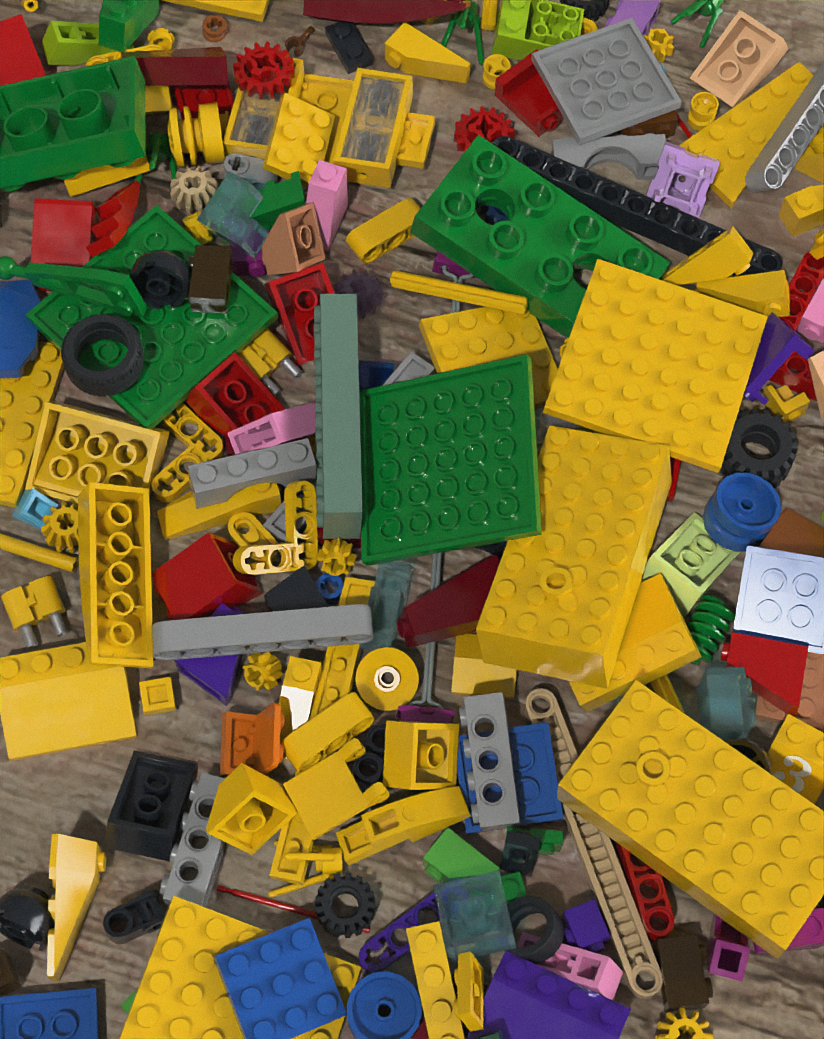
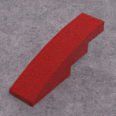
M137 180L114 192L95 208L100 220L91 227L96 239L86 247L91 257L115 246L127 232L138 203L140 184Z

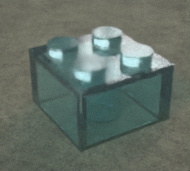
M745 667L706 668L696 688L700 725L723 741L731 738L749 737L751 728L755 727L754 709H749L748 697H751L752 684L751 679L745 676Z
M499 870L433 885L450 963L458 961V954L471 951L475 957L517 948Z

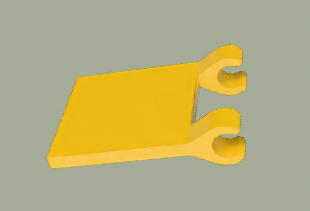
M357 738L348 741L337 752L283 784L313 841L368 807L385 801L390 796L388 789L381 782L373 784L362 793L347 765V762L358 759L366 753L365 747Z

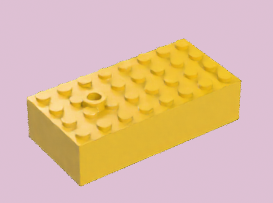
M549 425L537 458L542 535L507 541L476 627V632L484 663L607 689L672 484L670 449L668 445Z
M635 680L558 784L557 799L776 959L787 949L824 895V811L637 680Z

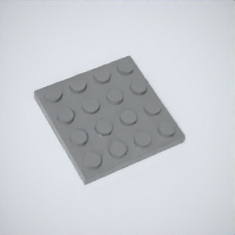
M633 18L532 53L531 60L579 145L681 108L682 101Z

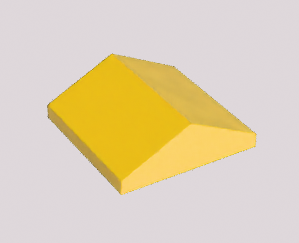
M477 634L456 636L451 694L476 696L503 692L505 699H514L517 670L484 663Z

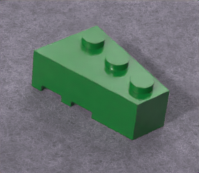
M103 0L99 15L98 45L119 52H125L159 14V0Z
M299 171L291 173V179L276 183L274 179L265 182V188L253 192L247 188L215 199L222 243H233L238 237L239 232L244 230L269 229L270 232L281 213L304 205L305 200Z

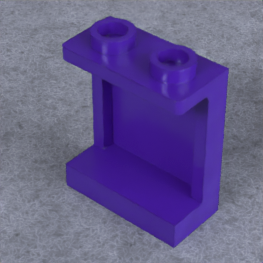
M773 312L767 318L744 392V396L751 402L758 399L764 405L769 400L760 391L761 387L794 350L806 360L814 352L789 325Z

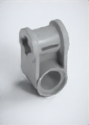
M232 153L224 160V169L226 171L224 173V182L231 189L244 190L249 188L253 192L265 188V182L274 179L276 182L278 175L262 169L264 159L241 153Z

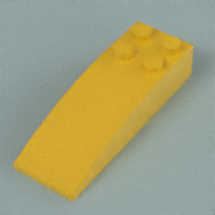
M89 482L78 495L80 591L89 664L153 668L149 488Z

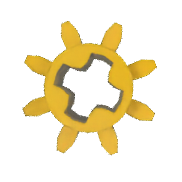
M651 28L648 36L643 35L658 62L661 61L663 63L665 55L672 56L674 37L669 36L665 29Z
M199 211L182 219L184 224L182 228L201 245L213 240L211 232L216 231V227L210 215L204 217L203 213Z
M339 537L331 542L325 540L322 549H319L317 560L323 561L321 571H325L333 576L343 573L348 575L351 566L355 565L357 558L356 554L351 553L353 544H348Z
M270 652L263 654L254 653L248 656L249 663L243 666L246 682L250 686L255 687L256 691L264 687L269 691L277 686V679L283 676L281 661L276 656L271 655Z

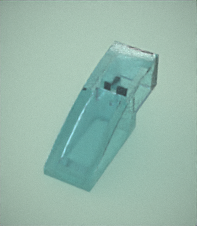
M393 561L378 565L375 586L371 587L368 606L371 607L374 638L370 642L360 644V649L373 651L382 647H394L398 635L397 620L406 607L414 568L410 563Z

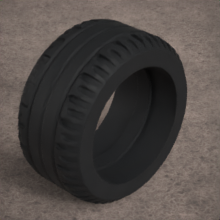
M95 314L85 317V319L82 318L80 322L77 321L67 331L62 342L61 358L70 381L79 390L89 395L106 397L107 395H116V393L120 394L132 386L142 372L144 352L139 335L129 322L121 317L118 318L116 315ZM115 340L128 348L124 359L117 366L109 370L92 371L78 363L85 348L96 341Z

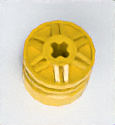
M217 102L199 104L198 118H192L189 107L183 106L185 118L183 120H179L176 107L169 108L168 136L171 153L177 162V167H185L184 154H190L191 165L196 166L197 153L203 152L207 164L223 163L225 154Z

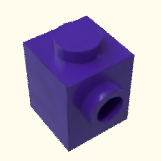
M595 899L563 911L561 919L565 926L563 938L566 945L594 953H599L605 949L604 944L608 942L611 936Z

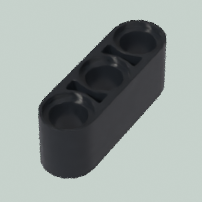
M377 724L369 730L363 742L366 753L355 760L350 770L362 793L373 784L383 780L385 747L379 748L373 742L378 737H385V724ZM371 765L377 769V772L373 776L366 777L360 773V770L364 766ZM370 807L353 816L352 818L361 817L362 814L368 812Z

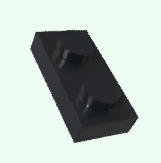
M340 21L325 27V34L347 74L356 72L357 68H366L373 65V58L352 22Z
M508 831L500 870L513 873L520 871L521 875L531 877L541 838L534 837L526 831Z

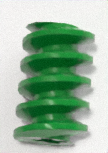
M703 595L702 602L697 605L696 612L690 617L691 622L687 624L702 656L691 662L694 665H699L702 661L705 663L712 662L713 657L707 651L716 653L719 650L715 642L722 643L725 638L721 632H728L730 626L727 622L735 621V615L722 601L709 595Z

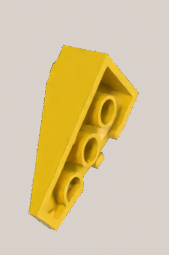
M260 483L236 492L227 502L196 509L191 490L158 510L157 515L165 541L226 525L235 514L248 512L256 517L272 513L280 506L281 496L277 483Z
M52 834L49 862V879H52L53 888H56L55 894H52L51 899L48 900V911H50L55 921V928H51L48 932L47 977L52 982H60L98 887L100 872H105L106 853L101 852L102 850L97 842L62 834Z

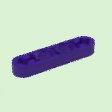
M458 882L444 884L364 944L359 952L361 968L369 974L383 972L410 951L409 943L403 947L395 946L391 941V935L397 929L406 930V928L421 925L417 919L420 911L424 909L432 910L437 916L436 922L440 921L441 927L460 914L468 903L466 888ZM448 891H451L453 894L461 893L459 897L460 904L456 906L453 902L449 903L444 907L447 915L442 916L440 908L433 901L437 899L439 905L447 900ZM385 939L388 948L395 954L389 957L388 951L384 952L379 957L381 964L378 966L373 962L369 965L365 963L368 959L367 952L370 950L374 954L383 949V944L380 941Z

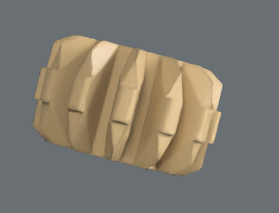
M187 166L185 173L177 171L176 179H172L170 183V195L173 202H176V207L179 211L186 208V212L190 215L193 210L203 212L204 207L211 209L213 206L212 201L218 198L217 180L212 178V173L209 170L202 172L200 166L195 170H191Z

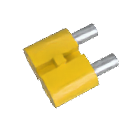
M268 328L237 354L274 397L281 390L269 379L273 371H277L283 366L295 379L302 373L290 360L292 352Z
M52 576L36 579L29 582V585L25 587L19 586L1 595L15 632H22L28 649L38 645L32 626L37 625L42 620L47 621L51 619L58 637L68 633L61 614L66 610Z

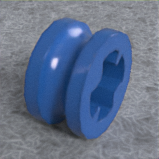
M328 573L321 575L317 579L316 586L327 604L338 602L343 588L341 578ZM331 583L332 587H338V589L334 588L333 594H328L327 590H321V588L325 589V584Z

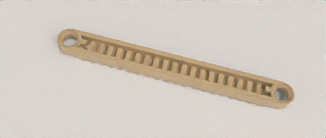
M535 689L526 698L525 714L529 724L549 723L559 784L577 760L578 754L556 697L547 689ZM539 698L545 699L549 703L550 709L545 713H537L532 708V702ZM561 802L564 820H566L568 831L571 833L573 844L580 857L591 892L594 894L596 904L611 936L609 940L613 945L615 956L618 958L619 966L623 971L628 988L637 998L650 999L662 987V973L610 837ZM638 973H650L655 981L654 987L650 990L639 988L636 984Z

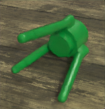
M470 0V7L451 14L450 23L441 41V45L446 47L455 24L460 29H468L473 25L478 62L480 65H483L484 58L480 31L481 17L477 15V4Z
M695 0L671 20V24L674 25L685 16H691L697 10L704 16L712 15L699 45L700 48H704L717 18L723 12L720 6L724 0Z
M154 132L149 137L148 146L145 147L147 160L149 161L150 159L149 169L153 170L156 162H163L166 158H169L171 177L176 179V161L171 153L169 136L163 132ZM144 173L136 176L134 181L137 180L140 184Z

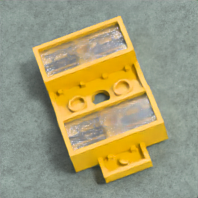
M293 58L295 78L291 79V87L283 86L284 93L335 115L324 161L346 168L347 182L391 188L396 165L424 169L435 125V116L409 113L413 99L412 76L357 68L354 81L312 75L304 72L302 59ZM238 87L223 139L225 158L232 153H241L265 159L280 97L283 94L276 91L274 92L273 99L268 94H264L263 99L259 100L258 94L255 93L252 97H248L247 90L241 92Z

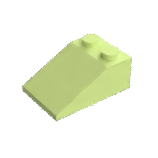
M694 512L651 555L647 561L641 582L661 573L680 613L686 617L740 552L723 548L712 540L705 530L703 518Z

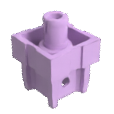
M665 141L658 160V169L655 176H652L646 196L654 201L679 208L680 211L700 217L707 198V189L714 180L720 162L718 159L700 153L697 155L688 152L683 147ZM680 176H685L686 179L683 180V181H680V180H679V177H680Z

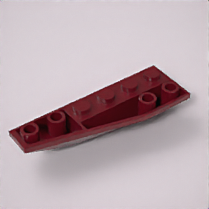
M304 0L303 15L355 23L409 22L467 9L471 6V1Z

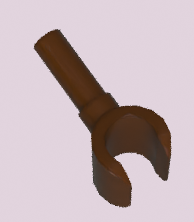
M309 26L300 37H289L285 42L286 49L290 51L292 47L296 46L294 54L296 57H300L303 54L302 45L314 32V28Z

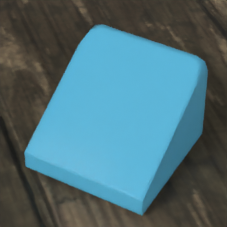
M32 488L23 493L12 513V517L41 529L45 525L42 520L43 515H52L50 507H57L58 504Z

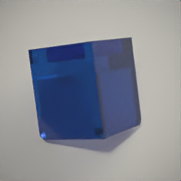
M359 360V391L382 386L394 372V363Z

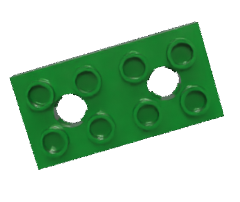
M135 56L0 86L1 191H14L21 188L27 182L50 177L61 180L69 179L76 176L82 170L105 165L124 167L134 162L137 158L145 157V80Z
M480 135L475 138L417 212L410 233L496 291L527 297V310L530 311V314L566 338L570 337L587 290L575 281L573 271L586 269L593 272L597 259L660 280L671 263ZM481 206H494L506 215L508 221H499L494 225L488 224L480 219L475 209Z

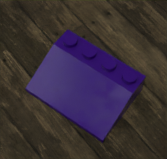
M505 951L484 997L483 1029L469 1031L466 1039H474L497 1030H501L503 1039H619L631 1009L513 953Z

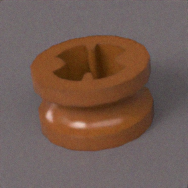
M210 15L203 20L202 34L207 41L219 42L225 38L227 23L223 17ZM217 26L218 31H212L211 27Z

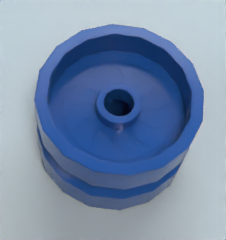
M751 473L731 474L722 480L705 506L702 517L705 530L712 540L720 546L735 552L746 551L747 545L758 547L779 519L781 502L773 486L762 477Z
M389 971L375 972L361 979L350 992L346 1006L348 1028L354 1039H412L418 1030L422 1016L421 999L414 985L402 975ZM382 1006L385 1010L389 1007L391 1009L390 1015L388 1017L379 1016L378 1008Z

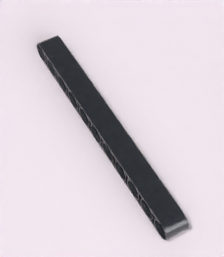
M500 136L493 143V145L607 221L687 256H690L726 231L514 138ZM743 238L754 254L749 262L751 266L738 276L779 271L781 269L783 261L778 253Z

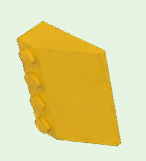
M58 401L45 402L25 490L34 488L43 495L72 503L76 501L78 503L80 492L89 482L149 488L150 497L152 491L151 484L161 467L170 431L156 427L145 428L137 422Z
M661 573L640 583L608 688L569 681L579 705L587 712L625 695L635 680L646 685L702 657Z
M86 642L0 657V715L10 761L137 737L127 667L89 664Z

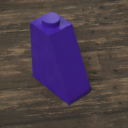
M221 603L210 617L244 613L234 606L229 608ZM243 654L174 660L177 671L227 706L230 703Z

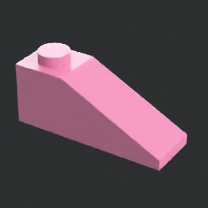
M522 932L517 945L521 948L529 947L538 942L541 937ZM563 943L554 956L543 963L536 964L611 1000L614 998L623 971L610 957Z

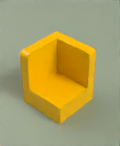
M770 384L763 391V394L769 400L765 407L768 411H771L770 414L773 417L776 414L781 416L783 424L805 415L810 403L804 392L794 396L787 385L775 390Z

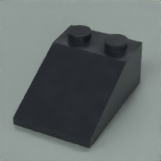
M134 751L107 821L106 848L170 862L171 851L179 835L180 823L187 805L196 764Z

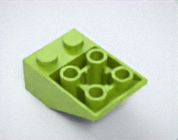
M502 0L498 11L491 54H500L507 58L522 60L536 49L542 50L579 37L581 35L584 9L549 0Z

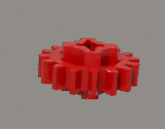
M266 41L264 47H260L256 42L254 43L255 49L251 50L245 47V55L237 54L238 62L233 63L235 83H239L241 92L247 90L248 97H252L256 93L259 96V100L263 99L264 94H268L273 99L274 92L277 91L280 94H284L283 86H292L291 79L295 78L294 60L289 57L287 49L281 52L280 44L271 48L268 41Z
M484 106L480 107V112H476L471 108L469 116L462 113L460 122L455 123L454 142H457V151L463 150L464 154L478 135L483 138L486 136V140L492 144L500 136L514 138L515 129L511 128L512 120H505L504 112L498 115L495 114L494 107L489 112L485 111Z

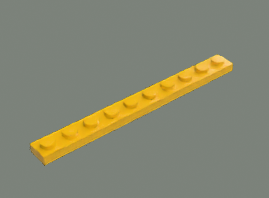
M345 577L338 606L364 604L372 609L377 589L376 581ZM363 643L327 647L309 720L343 696L351 693ZM298 812L281 828L269 876L273 880L303 885L309 860H286L284 858L285 853H311L314 841L311 839Z

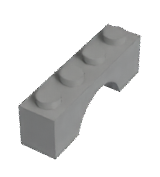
M665 134L617 135L614 137H600L579 145L575 138L563 137L553 139L551 155L585 170H589L599 163H618L628 168L637 180L652 179V176H655L658 169V160L666 139Z
M309 439L297 440L188 466L189 483L196 509L227 502L236 492L260 483H279L286 487L295 480L316 481V462Z

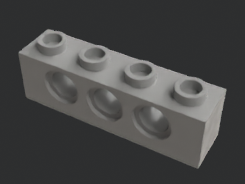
M503 692L464 697L465 706L459 707L461 725L468 727L469 738L463 739L465 758L472 759L473 771H467L469 790L476 791L477 803L471 804L473 823H480L482 831L521 826ZM488 722L494 726V731L490 736L480 737L476 734L477 727L481 723ZM488 754H493L498 758L497 766L491 770L483 769L480 766L481 759ZM493 786L499 787L502 790L501 799L494 803L486 801L484 798L486 790Z
M201 773L199 782H193L189 800L193 801L190 812H184L180 823V831H183L180 844L175 843L172 848L170 862L173 863L170 875H164L160 887V894H163V900L167 906H169L171 898L176 896L202 907H207L226 842L207 833L206 827L209 818L203 817L201 811L204 807L213 805L218 786L225 778ZM198 836L208 838L207 845L202 849L191 847L192 841ZM189 867L199 870L194 880L185 881L181 878L183 871Z

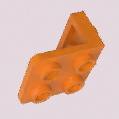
M280 703L270 704L257 715L229 711L222 714L220 777H227L241 763L264 775L281 763L283 746L280 744V732L284 726V714L281 713Z

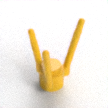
M276 840V841L274 842V845H275L276 847H277L278 840ZM313 845L311 852L315 853H285L284 858L286 860L315 861V872L322 871V874L305 879L303 885L293 883L272 890L268 893V896L283 895L324 882L328 878L332 880L334 879V874H342L341 847L332 848V845Z

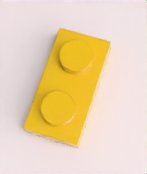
M471 951L458 954V968L454 971L455 983L457 985V998L454 1000L455 1015L459 1020H462L470 1032L482 1030L484 968Z

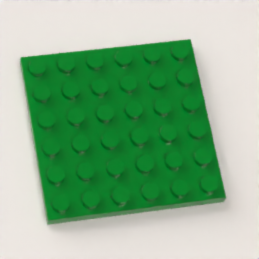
M156 205L129 227L125 235L115 246L96 255L83 267L129 275L136 259L147 251L166 250L181 258L188 269L189 256H194L195 246L201 244ZM233 272L227 314L192 312L190 301L184 300L183 303L175 308H170V305H161L160 309L147 306L143 317L137 315L124 316L115 310L54 291L25 314L27 320L60 351L67 331L77 321L80 322L82 318L85 319V317L95 314H112L129 322L137 331L144 352L143 369L139 378L132 386L120 394L116 393V395L109 397L134 421L145 428H154L189 397V392L234 352L238 354L278 319V312ZM189 274V282H191L192 274ZM78 282L80 285L105 292L100 284ZM115 340L96 341L85 348L78 363L92 371L109 370L117 366L124 359L128 348Z
M527 354L359 391L362 480L361 558L363 564L371 566L542 535L532 359Z

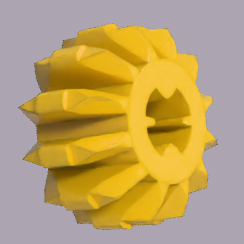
M62 501L60 509L54 506L50 507L52 515H43L42 520L45 525L42 526L41 532L43 536H46L45 540L48 546L52 547L55 545L56 550L60 553L68 547L69 552L73 554L75 551L74 546L78 545V503L75 501L68 507L67 503Z
M680 1008L677 1017L670 1011L666 1013L667 1023L660 1021L656 1026L664 1034L656 1035L654 1039H677L680 1035L679 1030H682V1035L687 1032L691 1037L690 1039H713V1034L703 1033L702 1031L709 1025L707 1020L702 1021L700 1024L695 1022L699 1016L697 1011H693L688 1019L685 1008Z

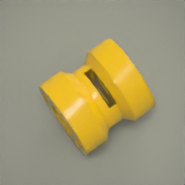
M699 92L693 96L687 117L690 127L700 131L715 121L719 106L715 95L709 92Z

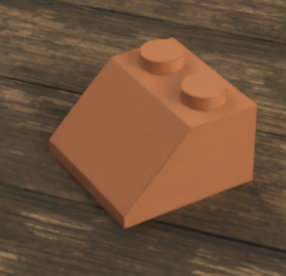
M314 202L281 213L261 246L263 252L262 260L266 266L267 275L298 272L326 259Z

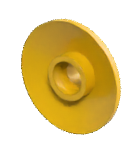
M382 647L369 652L361 660L356 671L355 681L361 698L367 704L379 710L391 711L398 709L401 705H406L414 697L419 684V674L414 661L408 654L397 648ZM383 673H392L394 681L391 683L384 682L382 679Z

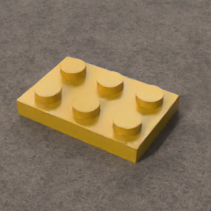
M284 93L280 97L262 169L287 180L291 179V173L299 171L301 184L308 189L318 161L325 160L335 115Z

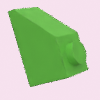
M448 827L425 854L422 864L425 867V874L437 883H440L441 880L444 883L458 882L461 884L488 881V879L496 878L500 869Z

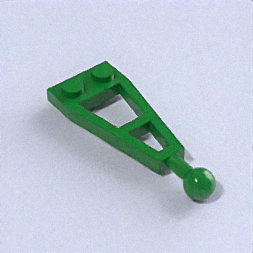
M0 257V279L9 280L14 276L26 278L35 286L115 310L124 316L137 315L143 317L146 312L147 305L127 274L103 269L29 262L26 267L17 265L11 257ZM78 282L100 284L105 292L80 285Z

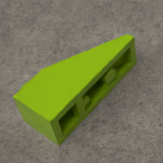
M51 21L41 41L48 65L75 66L86 63L91 57L117 52L116 50L98 45L99 24ZM132 43L128 49L134 48V44Z

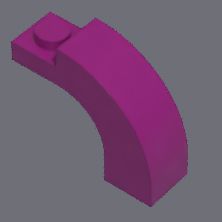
M713 914L707 951V970L711 974L743 982L750 952L748 938L716 914Z

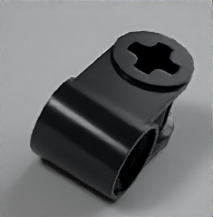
M158 890L145 892L125 904L112 908L106 913L103 926L110 941L115 944H125L142 935L160 929L165 914L158 900L160 897ZM148 907L151 908L152 913L154 915L153 917H151ZM125 919L129 922L128 927L123 932L115 933L111 931V925L114 921Z

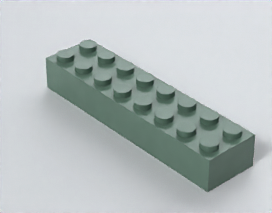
M320 294V306H314L317 528H323V539H337L338 537L340 539H360L362 480L357 295Z

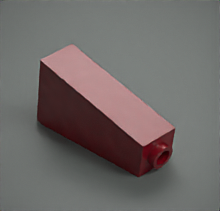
M222 47L121 52V59L131 56L136 57L145 80V86L228 85L227 56Z
M497 555L489 557L403 609L397 620V630L400 637L405 639L408 648L476 631L500 564Z

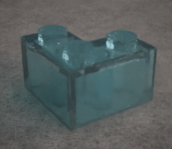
M229 171L197 221L210 233L252 258H255L269 234L257 221L250 218L263 199V196L252 184Z

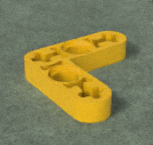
M183 402L175 409V414L179 418L177 422L171 413L160 422L187 447L185 451L159 472L152 481L151 485L154 496L157 500L164 503L176 500L190 487L189 474H184L180 471L183 463L193 462L198 464L220 459L224 455L221 438ZM186 424H195L198 427V431L195 434L188 436L181 432ZM204 438V442L210 447L215 445L216 451L212 452L209 450L206 452L204 444L200 440ZM173 473H175L177 476L175 480L173 477ZM163 483L165 485L171 484L172 490L169 492L165 489L161 491L160 485Z
M295 480L290 482L285 488L286 543L250 545L238 548L233 555V564L238 572L252 575L296 571L304 565L309 570L316 565L318 561L316 491L310 482ZM303 491L304 497L297 498L296 493ZM305 507V511H296V508ZM300 517H303L307 524L302 534L296 529V522ZM297 539H306V543H298ZM277 549L281 553L282 558L280 564L275 567L272 565L270 558L272 552ZM306 552V558L299 560V554ZM249 556L260 557L261 562L245 564V558Z

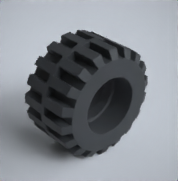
M758 409L751 410L749 415L745 411L739 413L720 469L721 474L729 476L734 473H751L762 477L773 488L779 486L781 481H784L788 476L797 456L798 444L795 443L797 437L795 432H789L791 425L788 422L783 424L781 422L782 417L778 414L775 417L770 416L771 411L764 410L763 414L758 413ZM751 442L761 444L769 450L772 458L766 460L754 459L744 452L741 445Z

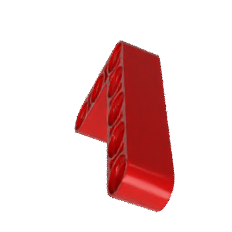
M809 251L803 256L789 284L790 312L795 315L790 314V316L779 317L795 332L824 277V257L816 260ZM794 350L770 377L769 381L780 386L787 385L791 391L798 394L804 392L809 399L817 401L808 359L806 360ZM789 369H795L799 373H793Z
M614 841L626 882L648 939L652 942H656L657 939H665L672 931L675 921L661 874L647 864L643 867L635 866L630 860L632 853ZM642 885L651 886L656 892V897L653 899L643 897L639 887ZM652 917L661 918L666 925V929L663 931L654 930L650 926L649 919Z

